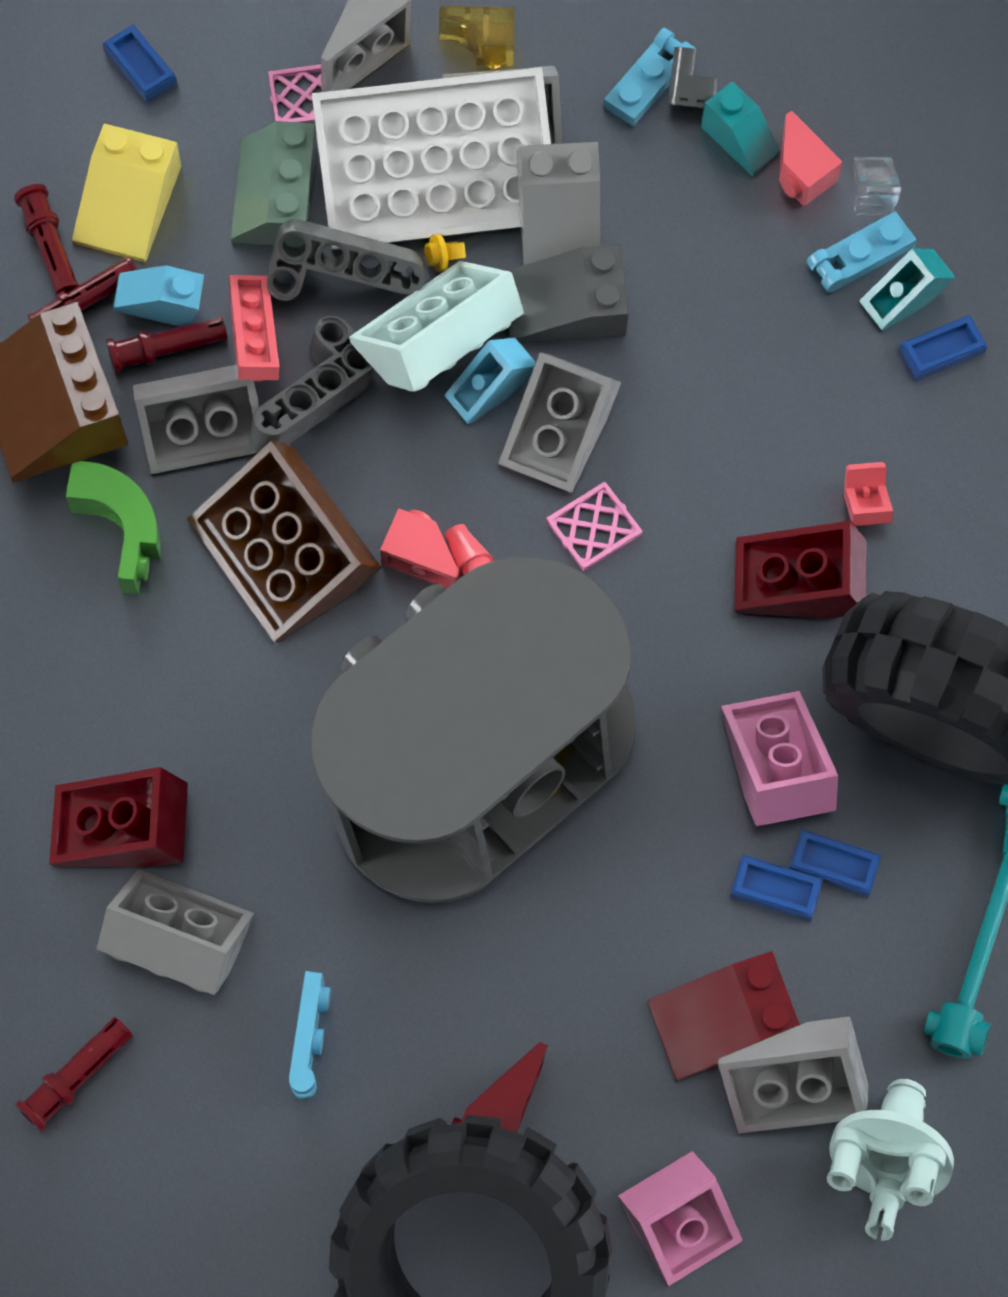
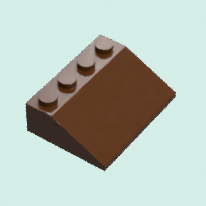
M78 302L40 313L0 343V446L13 483L128 445L117 407Z
M270 441L187 518L261 625L276 643L351 596L382 568L295 448L275 441Z

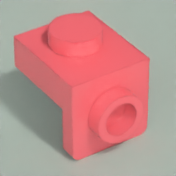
M884 462L846 466L844 499L850 520L855 526L892 523L893 509L885 486L887 469Z

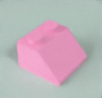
M693 1151L618 1195L632 1228L668 1286L743 1241L716 1177Z

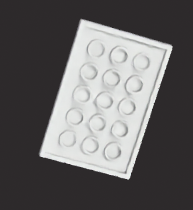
M542 67L312 93L328 227L385 243L428 239L432 234L437 233L445 237L521 228L517 150L523 145L551 144ZM331 245V250L340 249L337 246Z

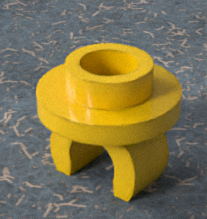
M432 234L429 243L425 244V258L428 265L433 266L438 273L446 271L448 260L466 258L464 242L457 243V241L445 243L441 234Z

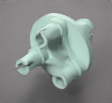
M898 1079L890 1083L886 1089L888 1093L883 1100L881 1110L861 1111L842 1119L833 1131L829 1146L832 1164L827 1175L828 1184L839 1191H850L852 1187L857 1186L870 1193L869 1197L872 1206L865 1225V1232L868 1236L877 1240L881 1225L883 1227L881 1241L892 1238L897 1212L903 1208L904 1202L908 1201L917 1206L930 1205L933 1202L934 1195L944 1190L950 1182L954 1168L953 1153L946 1140L936 1130L923 1122V1109L926 1108L924 1100L926 1090L919 1083L909 1079Z

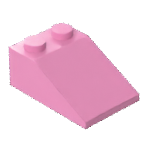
M800 691L721 706V714L743 796L756 827L836 811L838 774Z

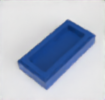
M134 24L103 42L104 51L146 102L177 83L176 75Z
M968 315L901 342L899 350L916 381L981 355L986 352L988 346L971 316Z
M801 829L789 869L822 878L824 883L868 897L882 855Z
M743 854L730 897L811 921L823 879Z

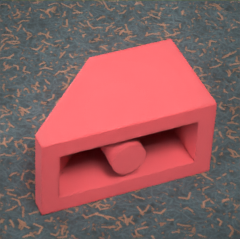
M790 111L786 114L781 137L779 182L789 197L796 198L803 206H806L838 182L843 162L793 111Z
M398 508L380 549L381 565L432 584H441L445 589L449 588L459 579V570L437 523L424 512L418 510H410L408 512Z

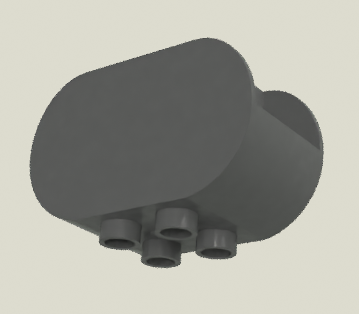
M533 557L501 559L472 569L447 589L438 583L428 586L407 607L405 612V620L407 622L383 641L377 636H369L349 650L340 665L342 675L331 684L323 696L313 721L311 733V751L316 774L344 850L355 866L368 879L386 891L402 898L426 903L450 902L476 893L611 780L626 763L632 751L636 734L635 708L632 696L626 685L631 666V649L626 625L616 605L598 584L580 571L556 561Z

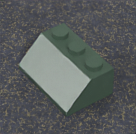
M276 121L241 139L231 243L274 245L278 230L285 221L300 219L310 222L317 156L315 123ZM296 235L289 236L284 240L288 246L301 247L305 243L301 237Z

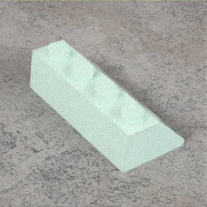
M459 261L425 284L421 290L415 291L352 334L349 339L356 350L388 385L414 392L426 387L429 380L442 371L454 367L456 361L470 351L482 347L484 341L495 333L507 329L511 322L521 316L524 311L512 272Z

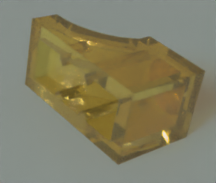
M440 6L439 39L452 41L467 48L476 58V66H487L493 69L503 66L513 67L515 7Z

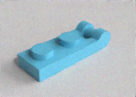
M662 28L649 48L604 98L603 107L634 127L670 85L673 58L669 62L661 56L665 51L673 55L674 47L696 49V47L686 41L683 43L679 42L674 38V33L666 28Z
M894 211L829 248L817 250L808 257L806 264L812 272H818L821 276V284L827 293H832L915 247L917 239L897 212ZM837 262L841 270H835L831 264Z
M305 971L289 1073L291 1090L294 1096L301 1100L312 1098L317 1091L315 1075L311 1069L313 1055H321L324 1029H318L320 1012H328L331 987L324 986L323 974Z

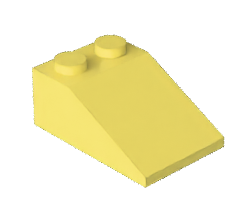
M104 123L91 156L72 243L121 257L127 256L130 259L146 263L182 167L177 142Z

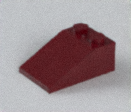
M851 520L736 537L734 610L741 614L822 619L844 617L854 605L866 596V539Z
M162 767L55 785L49 865L53 867L149 868L183 862L188 783Z
M773 951L733 963L647 1001L676 1082L719 1068L718 1060L800 1025Z
M539 1042L466 1108L462 1119L454 1117L451 1124L463 1123L467 1114L501 1118L502 1121L500 1128L517 1133L545 1062L548 1045Z

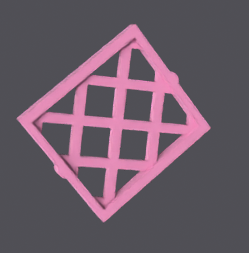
M321 64L268 71L272 94L270 99L274 107L275 121L315 123L314 110L308 114L299 107L306 99L312 102L311 94L317 87L322 89L321 74L318 78L310 75L320 73ZM296 76L291 82L284 78ZM302 77L312 82V85L306 92L296 86ZM277 80L287 86L280 95L275 93L274 83ZM291 90L301 95L295 104L285 99ZM280 103L290 109L283 118L278 114L277 106ZM295 112L302 116L290 119Z
M605 481L546 518V522L562 542V547L568 550L583 572L643 533L626 510V505L620 502ZM598 494L596 505L584 503ZM603 494L610 497L616 505L615 508L601 506ZM580 508L594 511L592 523L578 520ZM575 509L573 519L562 517ZM599 512L614 514L612 526L597 524ZM619 515L625 517L632 527L631 530L617 527ZM557 523L572 525L569 537L562 534L557 527ZM577 526L591 529L589 541L574 538ZM596 530L611 532L608 544L594 542ZM615 533L627 535L614 544ZM573 544L587 546L585 559L580 558L574 550ZM592 548L603 549L602 552L591 558Z

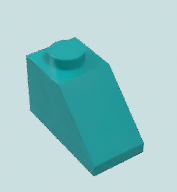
M733 81L705 102L701 128L752 177L780 155L781 151L759 106Z
M912 248L859 301L880 329L886 330L928 305L956 277L934 249Z

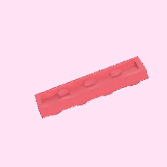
M229 275L228 289L238 379L255 382L264 380L278 381L280 367L271 296L267 288V276Z

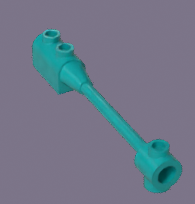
M1003 785L999 800L1000 805L1007 806L1005 810L1004 858L957 1003H943L940 1012L931 1009L924 1029V1034L932 1036L930 1041L932 1048L959 1059H971L972 1054L982 1056L991 1028V1023L983 1021L984 1016L974 1010L973 1007L1008 901V785Z

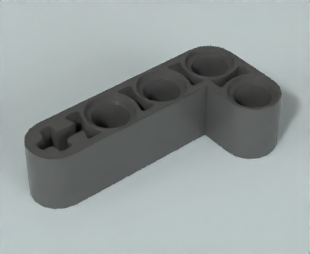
M291 219L285 221L278 230L267 276L269 293L274 298L284 301L294 299L299 294L307 269L400 294L411 295L415 291L421 290L425 283V263L422 256L412 249L300 219ZM296 235L301 237L305 243L301 247L292 248L284 240L289 236ZM332 245L339 247L343 253L339 257L329 258L322 251L327 246ZM366 256H375L381 261L379 265L373 268H367L360 263L361 259ZM388 261L393 262V266L390 265V273H387ZM407 267L414 268V271H411L408 277L402 276V272H405ZM280 272H288L295 277V280L288 284H282L275 279V275Z
M325 316L317 321L309 350L310 356L318 366L255 411L249 434V443L257 453L270 441L286 445L291 444L369 386L374 368L351 344L349 337L355 331L343 319L336 316ZM326 386V387H329V388H331V389H333V390H328V389H325V388H323V387ZM293 407H299L305 411L295 410Z

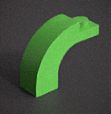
M87 461L72 463L66 492V499L71 513L103 516L115 522L123 530L124 542L118 581L122 593L139 594L140 582L147 581L149 558H161L160 533L147 496L133 480L114 468Z

